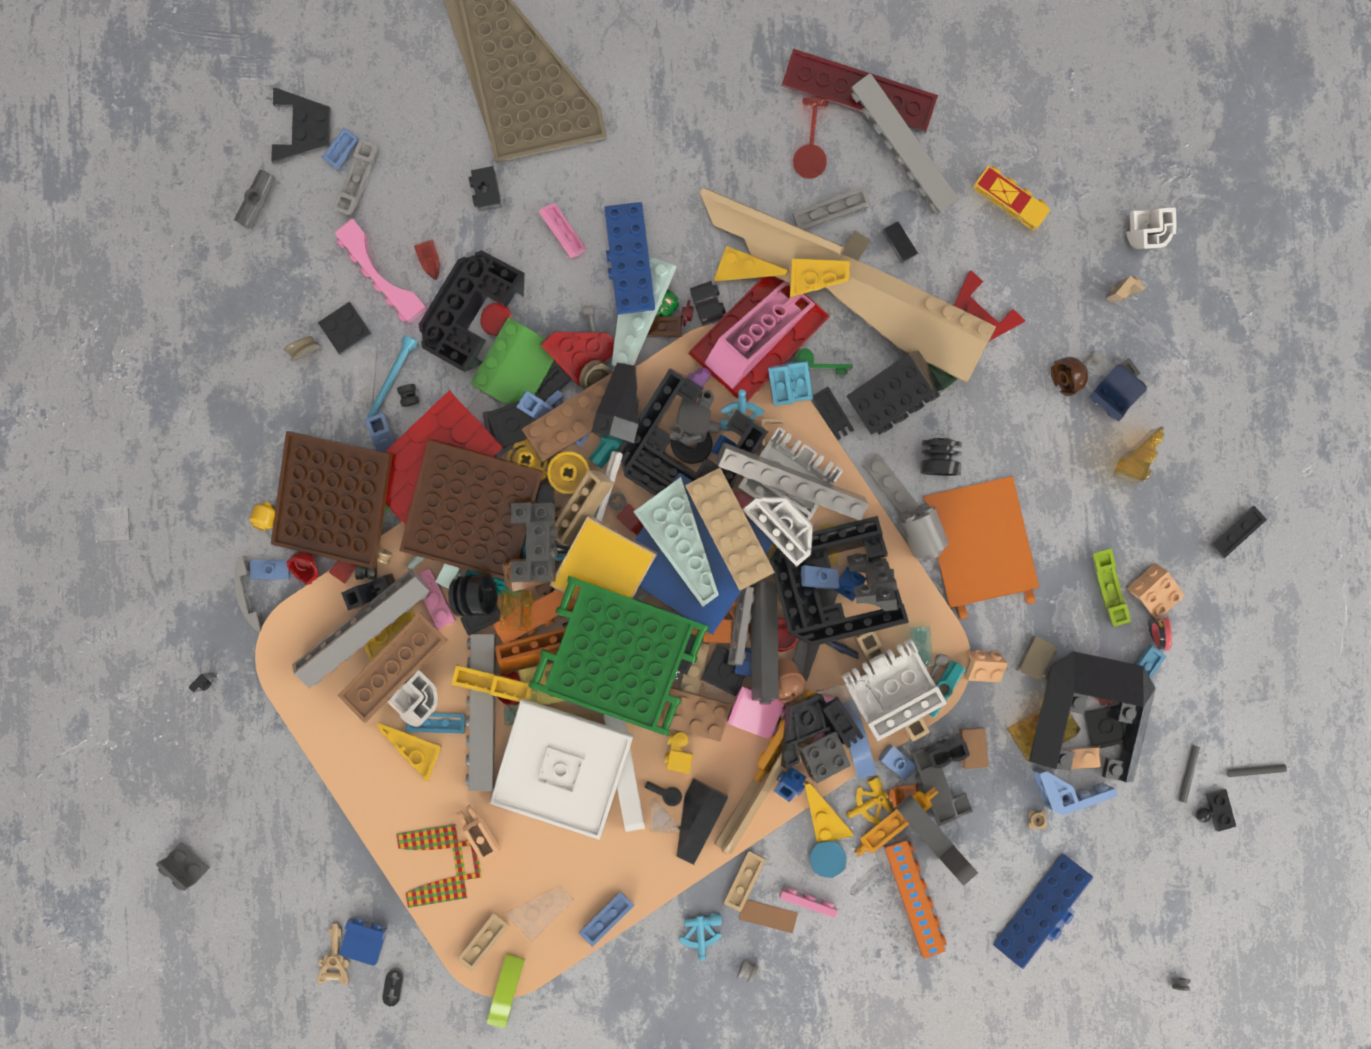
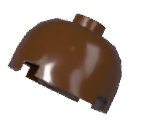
M1065 357L1054 362L1055 365L1051 366L1053 383L1055 386L1059 384V387L1062 389L1059 391L1061 394L1072 396L1086 386L1088 369L1079 359Z

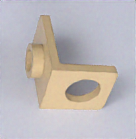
M761 419V425L764 428L765 424L784 422V419ZM765 438L761 443V447L765 446Z

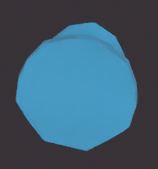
M824 841L817 843L809 855L813 871L819 876L834 878L845 870L847 856L844 849L838 843Z

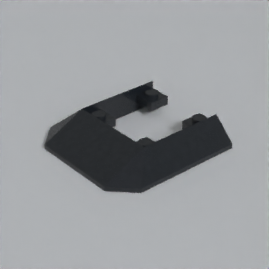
M669 368L639 416L640 426L635 444L623 442L619 448V452L622 453L621 463L624 476L654 496L671 485L679 473L691 481H695L721 468L705 458L697 472L664 452L672 440L669 433L658 427L677 395L694 405L704 389L688 376ZM739 410L735 411L726 427L742 436L736 447L755 454L768 433L755 419H751ZM721 468L732 489L740 474Z
M878 516L813 531L811 555L798 566L777 548L769 562L775 572L773 577L789 634L811 646H817L909 623L898 589L894 591L897 610L884 611L879 609L845 618L841 603L822 607L817 588L802 586L801 567L806 565L831 569L828 555L865 546L869 561L887 557L888 552Z
M1072 651L1053 664L1048 676L1029 762L1053 769L1071 770L1075 752L1061 749L1069 713L1084 714L1087 698L1091 696L1119 702L1115 720L1128 723L1120 758L1117 760L1106 757L1102 777L1125 783L1134 782L1156 690L1144 666Z

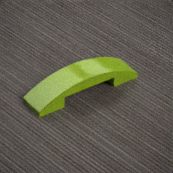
M1112 548L1092 553L1098 586L1112 627L1132 622L1115 567L1117 566Z
M506 953L487 1024L503 1029L506 1028L525 961L524 958Z

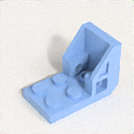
M1041 768L1032 770L1045 807L1061 815H1066L1118 796L1115 788L1104 785V783L1093 786V790H1080L1075 793L1073 786Z

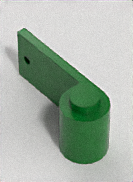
M806 348L798 350L794 357V362L808 360L809 370H834L836 374H848L846 371H851L853 368V364H814V354Z

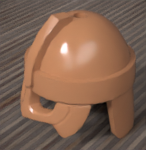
M788 659L779 660V699L777 700L787 703L801 696L805 687V680L795 662Z

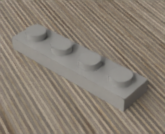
M862 187L794 212L792 216L797 227L807 230L866 208L871 204L865 188Z
M879 454L863 465L900 514L905 511L912 512L917 510L918 503Z
M753 587L742 589L738 595L728 657L729 665H742L746 657L745 644L749 638L747 630L752 618L750 610L755 598Z

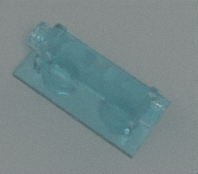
M930 626L911 628V638L925 666L933 665Z

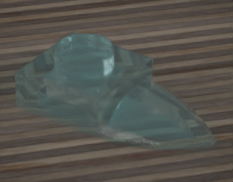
M504 705V725H513L518 710L515 709V705Z

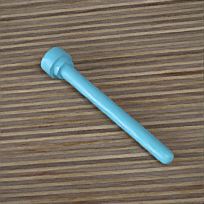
M404 335L401 341L403 342L401 345L403 347L367 415L368 418L378 413L409 350L412 351L418 341Z

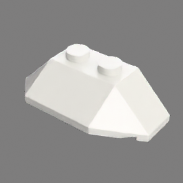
M756 497L743 509L750 519L796 566L811 555L813 524L787 497Z

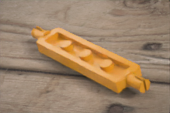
M807 689L803 698L811 696L815 693ZM785 718L779 723V730L776 735L770 738L767 750L763 751L758 758L759 763L757 766L759 770L753 778L758 783H760L765 773L770 770L782 750Z
M932 787L926 793L919 790L912 796L924 811L932 806L930 799L938 794V791H935V787ZM895 809L860 838L862 845L854 850L855 854L858 853L857 856L860 857L867 850L873 854L909 825L908 821Z

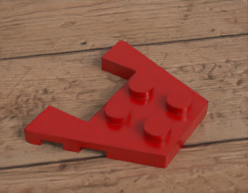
M970 270L953 306L996 326L989 341L1025 322V319L1012 309L999 323L971 297V294L984 281Z

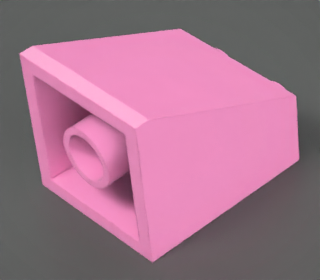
M741 685L727 718V723L770 739L773 735H776L779 729L776 724L778 719L783 718L785 714V703L774 700L769 705H761L759 701H752L751 689Z

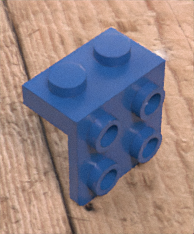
M359 917L350 918L345 925L346 933L340 955L372 966L376 965L387 928L378 923L364 922L365 920Z

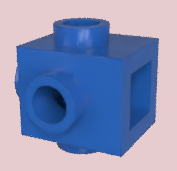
M847 566L839 577V589L834 591L854 601L856 598L854 587L863 585L866 577L858 572H850Z
M792 766L786 772L782 770L776 779L779 782L774 792L790 802L796 794L800 795L804 790L805 785L803 783L806 776Z

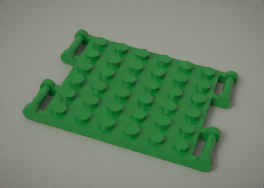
M569 575L562 601L555 613L570 618L557 654L541 649V658L528 687L650 731L669 736L671 731L669 728L676 709L682 702L681 698L669 694L681 659L693 663L697 662V653L705 632H708L710 626ZM577 585L581 589L571 612L567 610V607ZM693 627L697 628L698 631L689 653H685L684 651ZM548 659L554 662L546 684L543 685L540 684ZM665 702H671L662 726H658L657 723Z

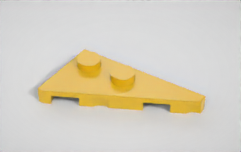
M726 246L713 281L787 275L789 270Z
M378 722L377 728L387 737L395 749L428 782L442 746Z
M804 781L816 842L833 841L853 836L851 828H848L825 798L823 799L817 792V789L810 782Z

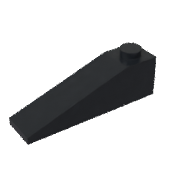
M623 363L616 364L596 412L591 431L598 437L635 444L640 426L637 410L636 366Z
M695 778L692 779L684 797L676 856L693 865L728 799L727 794Z

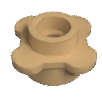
M1031 810L1028 812L1030 817L1028 827L1030 829L1041 828L1044 830L1047 828L1046 811L1035 812Z

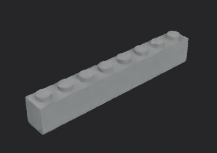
M871 73L851 87L852 93H850L856 103L860 102L864 107L861 109L867 118L871 117L874 121L873 127L876 132L884 135L886 138L884 143L889 150L893 148L896 152V160L901 166L904 164L908 169L906 174L911 181L915 180L918 183V191L923 197L926 195L930 200L928 205L933 212L941 213L958 201L959 197Z
M724 442L716 458L719 467L860 521L869 504L864 496Z
M413 568L410 569L292 664L294 675L308 688L318 684L329 672H333L339 664L348 660L354 652L363 648L369 640L381 634L384 628L396 622L399 616L411 610L413 605L419 600L425 599L430 592L427 583Z
M471 634V638L467 639V649L471 650L470 657L467 658V667L496 674V634ZM470 689V696H467L466 701L467 708H470V716L466 717V727H470V734L466 736V747H469V755H466V766H469V774H466L465 783L466 786H469V791H493L495 696Z

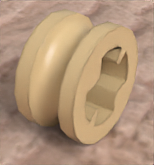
M379 548L377 561L389 564V558L393 554Z

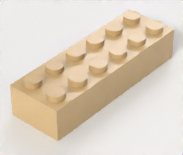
M721 468L685 485L740 591L775 573Z

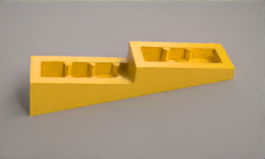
M456 664L451 685L489 693V695L520 702L521 698L529 700L532 689L528 687L529 683Z

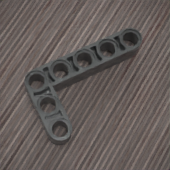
M911 795L896 806V809L963 886L978 874L975 868L958 851Z

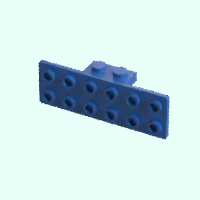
M642 202L605 206L609 243L606 257L607 262H611L608 274L609 280L613 279L617 314L655 310Z
M1062 854L993 945L1020 968L1024 969L1046 939L1051 942L1058 939L1065 924H1069L1072 921L1075 911L1071 907L1092 881L1093 876L1065 854Z

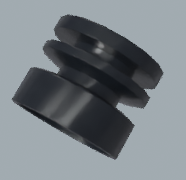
M949 438L922 440L921 446L930 447V449L921 450V454L930 456V459L921 461L920 474L937 476L961 475V462L953 460V457L962 455V452L955 451L953 448H962V442Z
M490 575L457 576L452 579L449 585V604L456 616L491 615L495 611L498 594L496 583Z

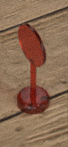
M821 98L802 99L803 106L813 108L809 144L800 147L795 152L793 166L801 177L807 179L816 178L821 175L827 164L824 151L819 146L814 145L817 109H825L829 106V100Z

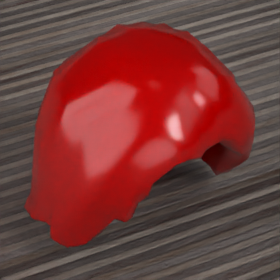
M301 551L296 552L286 561V567L300 582L312 584V581L318 578L317 562L312 554Z

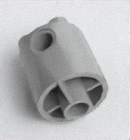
M924 503L917 506V510L912 512L905 511L899 515L901 518L899 521L913 557L929 560L941 555L944 548L948 546L949 541L934 506Z

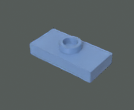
M344 127L321 158L338 170L358 144L359 138Z
M250 560V579H290V570L286 567L287 560Z
M806 565L801 567L802 586L832 590L839 589L838 569Z
M891 744L888 745L878 758L905 781L916 768L910 759Z

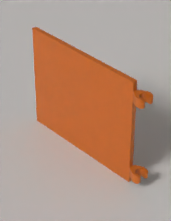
M1013 476L923 496L925 503L936 508L949 541L948 546L944 548L941 555L937 558L948 605L950 608L957 606L959 619L968 617L965 604L1023 591L1026 603H1035L1032 589L1039 588Z

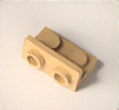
M1129 276L1119 281L1106 299L1111 303L1117 300L1121 301L1123 298H1127L1129 294L1133 296L1142 292L1145 287L1140 279L1135 276Z

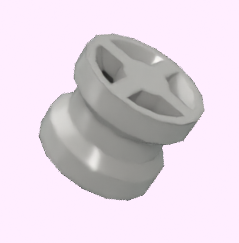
M744 960L737 978H744L748 983L752 984L759 966L756 964L751 965L747 960Z

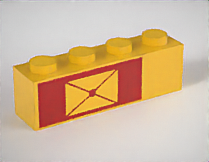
M988 165L972 187L1032 231H1035L1051 210L1046 202L1041 199H1035L1029 190L1018 187L1015 180L1001 175V171L994 166L990 167Z

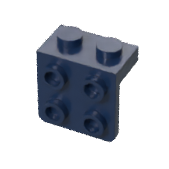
M1118 364L1093 390L1090 398L1095 405L1102 407L1109 417L1119 422L1127 410L1146 392L1147 386L1124 366Z

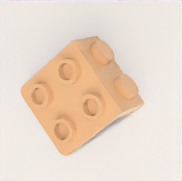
M1156 563L1149 567L1127 588L1132 595L1142 601L1156 620H1159L1184 596L1170 573Z

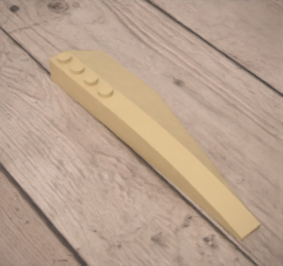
M841 254L839 261H851L850 281L825 288L832 292L833 296L856 315L861 316L868 325H872L878 330L879 334L890 340L897 349L907 354L920 351L928 364L968 383L996 326L889 274Z

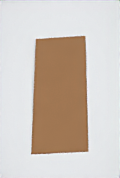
M746 900L739 919L793 934L798 913Z

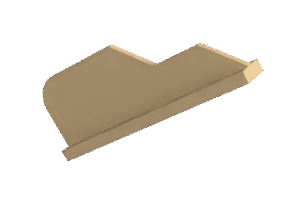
M702 188L700 192L713 225L744 238L752 256L789 270L787 275L774 276L788 283H791L792 258L839 260L840 255L844 251L845 247L707 188Z
M782 750L760 783L753 779L716 840L715 845L720 847L725 855L733 853L776 782L777 777L783 770V767H781Z

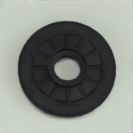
M707 432L705 441L697 443L695 448H690L679 440H671V448L674 455L679 460L689 464L704 461L710 455L713 446L712 437L709 432Z

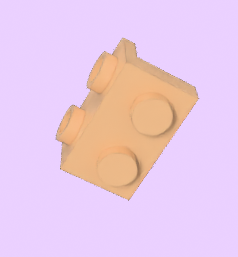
M981 650L967 651L966 655L971 660L965 674V678L968 681L1001 682L1008 662L1002 657L1001 653L997 651L983 652Z

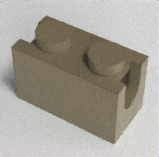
M1032 636L1016 670L1038 681L1041 678L1044 679L1048 673L1047 666L1049 662H1052L1057 654V651H1055L1057 646L1037 636Z

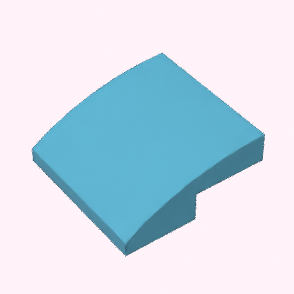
M808 360L768 368L774 406L813 399Z

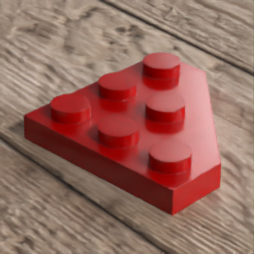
M553 331L540 345L567 375L580 386L579 379L584 366L590 361L599 360L604 363L613 355L615 340L607 332Z

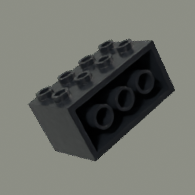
M920 351L908 353L846 397L871 435L875 433L880 435L894 427L892 424L895 425L909 417L908 413L912 414L925 407L924 402L927 404L940 397L939 392L944 389Z

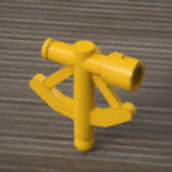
M874 776L867 781L873 790L872 792L863 791L862 787H857V807L846 813L848 818L861 813L866 820L877 825L880 822L878 817L882 806L886 813L893 810L888 801V794L882 789V781L879 780L878 776ZM862 795L874 797L864 803L862 802ZM878 804L875 816L873 817L866 810Z

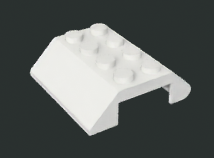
M778 427L759 455L830 484H834L843 472V469L836 465L830 473L829 471L834 465L831 461L826 465L824 471L818 468L824 456L820 454L814 462L813 460L818 452L805 443L800 451H798L797 449L802 443L799 439L794 443L792 449L785 446L792 435L788 433L784 440H781L786 432L781 427ZM744 477L738 488L753 498L787 497L809 521L819 506L748 477Z
M911 638L903 641L905 650L901 643L896 645L900 656L895 658L893 652L888 649L886 651L888 659L884 653H881L868 660L872 668H869L866 662L863 663L865 675L860 677V673L856 668L851 670L854 675L853 678L849 671L841 675L877 741L947 704L917 653L918 650Z

